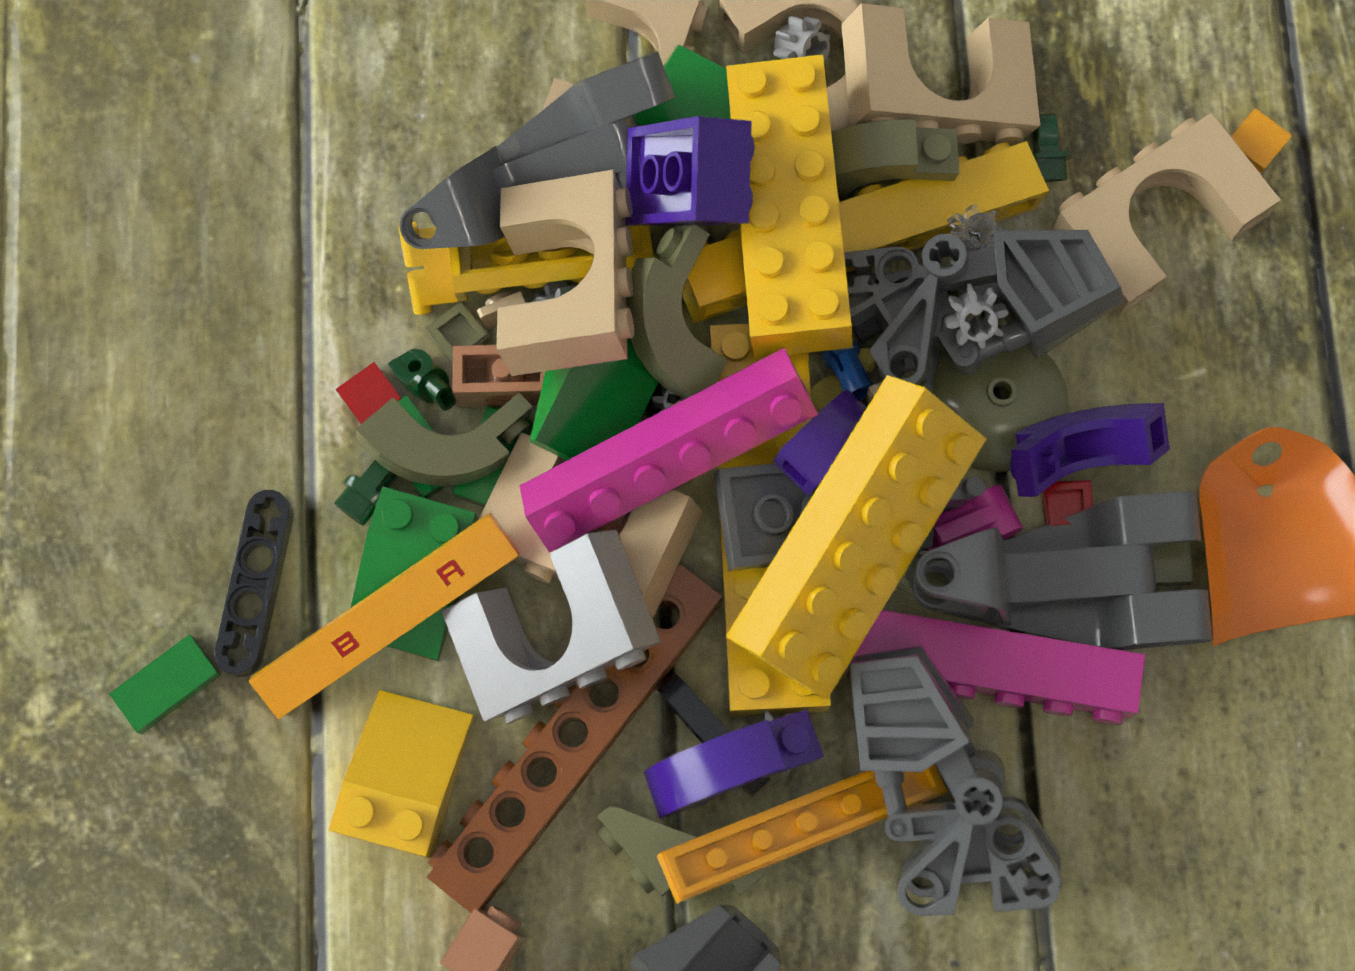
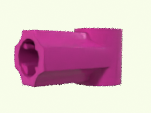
M1002 485L990 487L984 490L981 495L962 506L940 514L934 524L933 546L926 551L928 552L991 528L997 527L1003 536V540L1021 531L1023 526Z

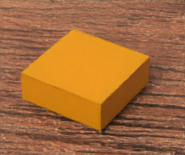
M1254 108L1231 137L1259 173L1262 174L1292 135L1258 109Z

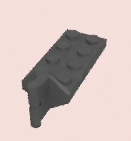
M775 463L719 468L714 472L728 571L769 567L815 491L808 497ZM976 476L962 479L942 513L956 509L981 495L985 490L983 480ZM934 526L918 551H925L933 546Z

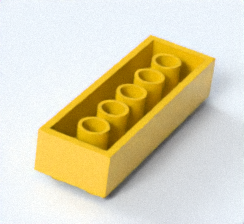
M823 54L728 65L726 69L731 119L752 121L751 136L754 140V154L750 161V187L753 193V203L749 211V223L740 224L749 329L754 358L767 357L785 348L788 355L853 348Z
M887 375L726 637L792 681L827 700L977 456L986 438L928 389Z

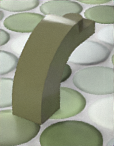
M900 119L867 122L831 132L838 199L840 202L846 200L857 188L874 182L894 179L954 181L959 175L957 129L916 127V120Z
M695 224L676 225L674 229H669L658 244L657 254L660 255L658 259L655 257L636 259L631 271L634 294L631 297H627V308L632 313L634 323V337L630 339L638 358L653 378L683 399H687L717 383L728 359L706 347L693 336L685 323L682 313L681 300L684 284L710 235Z
M519 392L474 430L458 435H443L429 431L419 425L393 397L356 428V440L379 464L404 479L432 486L461 485L486 477L507 462L509 451L501 442L505 440L510 445L519 438L521 433H524L530 427L526 420L529 419L532 405Z

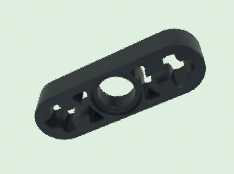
M672 674L656 689L664 702L701 743L730 733L677 674ZM767 777L742 786V788L752 797L770 781V778Z

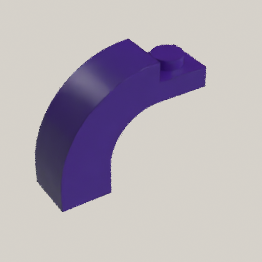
M848 389L844 390L780 449L773 462L809 497L822 482L867 407Z
M1164 403L1122 404L1097 407L1059 415L1033 424L1016 433L1017 446L1011 449L1010 471L1012 477L1016 479L1018 497H1037L1060 478L1080 470L1108 465H1151L1170 450Z
M805 709L771 721L765 720L711 739L652 765L643 773L659 819L703 805L724 793L755 781L818 761L824 755L808 711Z

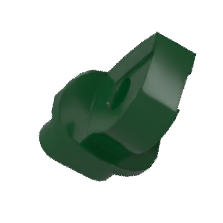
M1052 113L1039 114L1040 127L1032 132L1034 148L1032 154L1046 183L1066 181V161L1072 158L1071 151H1058L1056 115Z
M410 349L387 363L398 381L418 399L430 404L435 402L443 411H447L455 405L456 399L449 386L447 373L440 366L435 365L430 355L425 351Z
M374 460L361 477L350 475L344 479L343 484L346 486V489L336 499L334 504L357 523L364 526L374 513L382 486L389 488L398 475L387 470Z

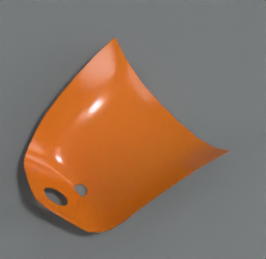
M1281 427L1261 429L1238 442L1213 460L1202 475L1199 487V503L1212 613V646L1214 647L1228 640L1253 633L1355 615V475L1343 460L1325 443L1308 435ZM1268 442H1275L1281 445L1282 453L1275 462L1265 466L1257 465L1253 462L1252 455L1260 445ZM1264 485H1273V492L1270 496L1263 497L1259 495L1257 488Z

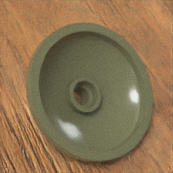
M1025 345L1009 353L1005 350L981 361L978 371L969 376L958 373L945 353L939 359L932 394L986 438V441L970 465L972 468L989 472L1010 471L1011 449L1017 446L1016 433L1043 420L1068 413V393L1064 378L1056 363L1047 353L1036 360ZM999 386L1006 388L1009 392V398L1006 400L996 398L993 389Z

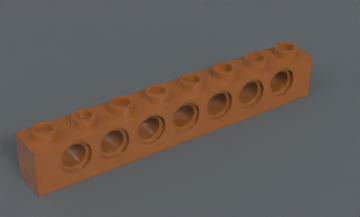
M679 563L658 608L671 607L677 611L680 618L678 623L670 629L656 627L661 643L647 649L649 659L646 664L639 668L628 667L623 670H617L616 665L605 669L608 678L599 683L582 689L575 684L568 687L571 696L553 704L558 711L547 725L539 721L528 733L522 743L528 749L517 763L514 764L510 760L507 761L493 778L491 784L496 789L484 804L477 800L465 813L460 821V824L465 829L452 844L445 840L432 855L428 864L433 869L427 878L470 913H472L474 908L484 910L722 605L723 596ZM601 683L613 684L619 690L617 701L606 708L598 707L591 701L593 689ZM577 721L586 725L588 735L583 744L577 747H568L561 742V731L566 724ZM539 761H551L557 769L555 780L546 787L533 785L530 780L532 767ZM509 800H519L525 807V817L515 827H505L499 819L501 806ZM486 839L493 846V858L485 867L475 868L469 862L468 850L475 841Z

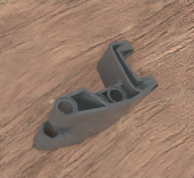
M658 51L575 83L500 145L483 153L447 177L402 215L399 227L406 243L418 249L451 248L489 244L505 237L500 228L501 188L612 169L620 187L626 188L628 128L639 126L634 114L675 98ZM424 212L429 214L430 220L436 226V231L432 238L420 237L414 231L412 222L416 213Z
M1169 492L1116 497L1064 518L1072 525L1050 526L1048 524L1007 540H1003V536L997 527L987 529L928 551L920 558L913 580L912 591L914 598L919 605L928 610L1051 639L1116 650L1213 641L1207 590L1157 592L1153 550L1167 543L1202 542L1197 495L1195 492ZM939 559V561H936V562H934V563L928 564L929 562H931V561H933V560ZM929 574H939L947 580L948 585L941 588L934 587L926 581L925 577ZM921 590H922L925 594H927V595H929V596H931V597L939 598L940 600L935 601V600H930V599L926 598V597L923 595V593L921 592Z

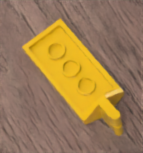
M412 222L414 231L420 237L432 238L435 234L436 227L418 229L417 223ZM400 224L398 225L405 266H424V269L412 270L407 274L413 311L417 315L430 313L432 305L468 301V292L472 291L480 294H491L502 288L523 285L526 288H540L546 286L549 282L563 280L580 283L588 274L594 259V254L574 247L514 255L505 237L493 243L477 246L418 249L406 243L400 232ZM626 226L630 230L633 242V255L626 257V267H629L630 271H632L637 258L654 257L649 226Z

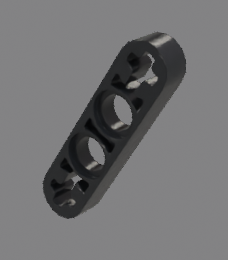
M262 490L256 493L249 500L246 507L215 645L217 665L223 671L235 677H246L253 674L260 667L263 660L293 524L294 510L291 503L280 492L275 490ZM271 502H274L275 506L282 512L280 517H272L269 524L268 532L272 536H277L276 542L263 536H253L254 531L264 535L266 521L259 515L260 509H268ZM258 547L269 548L273 555L270 567L262 572L251 571L247 565L249 553ZM247 594L259 595L262 600L260 613L253 619L245 620L240 618L237 613L238 601ZM233 624L247 630L257 629L255 636L245 633L243 647L250 651L251 655L249 659H241L238 667H234V660L227 656L229 649L238 648L241 638L240 633L232 631Z

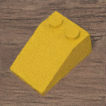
M379 690L343 779L328 831L431 858L438 845L474 715Z

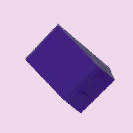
M696 116L628 128L626 187L630 192L633 213L631 217H626V226L730 225L749 223V211L753 203V193L750 187V161L754 154V140L751 136L752 121Z

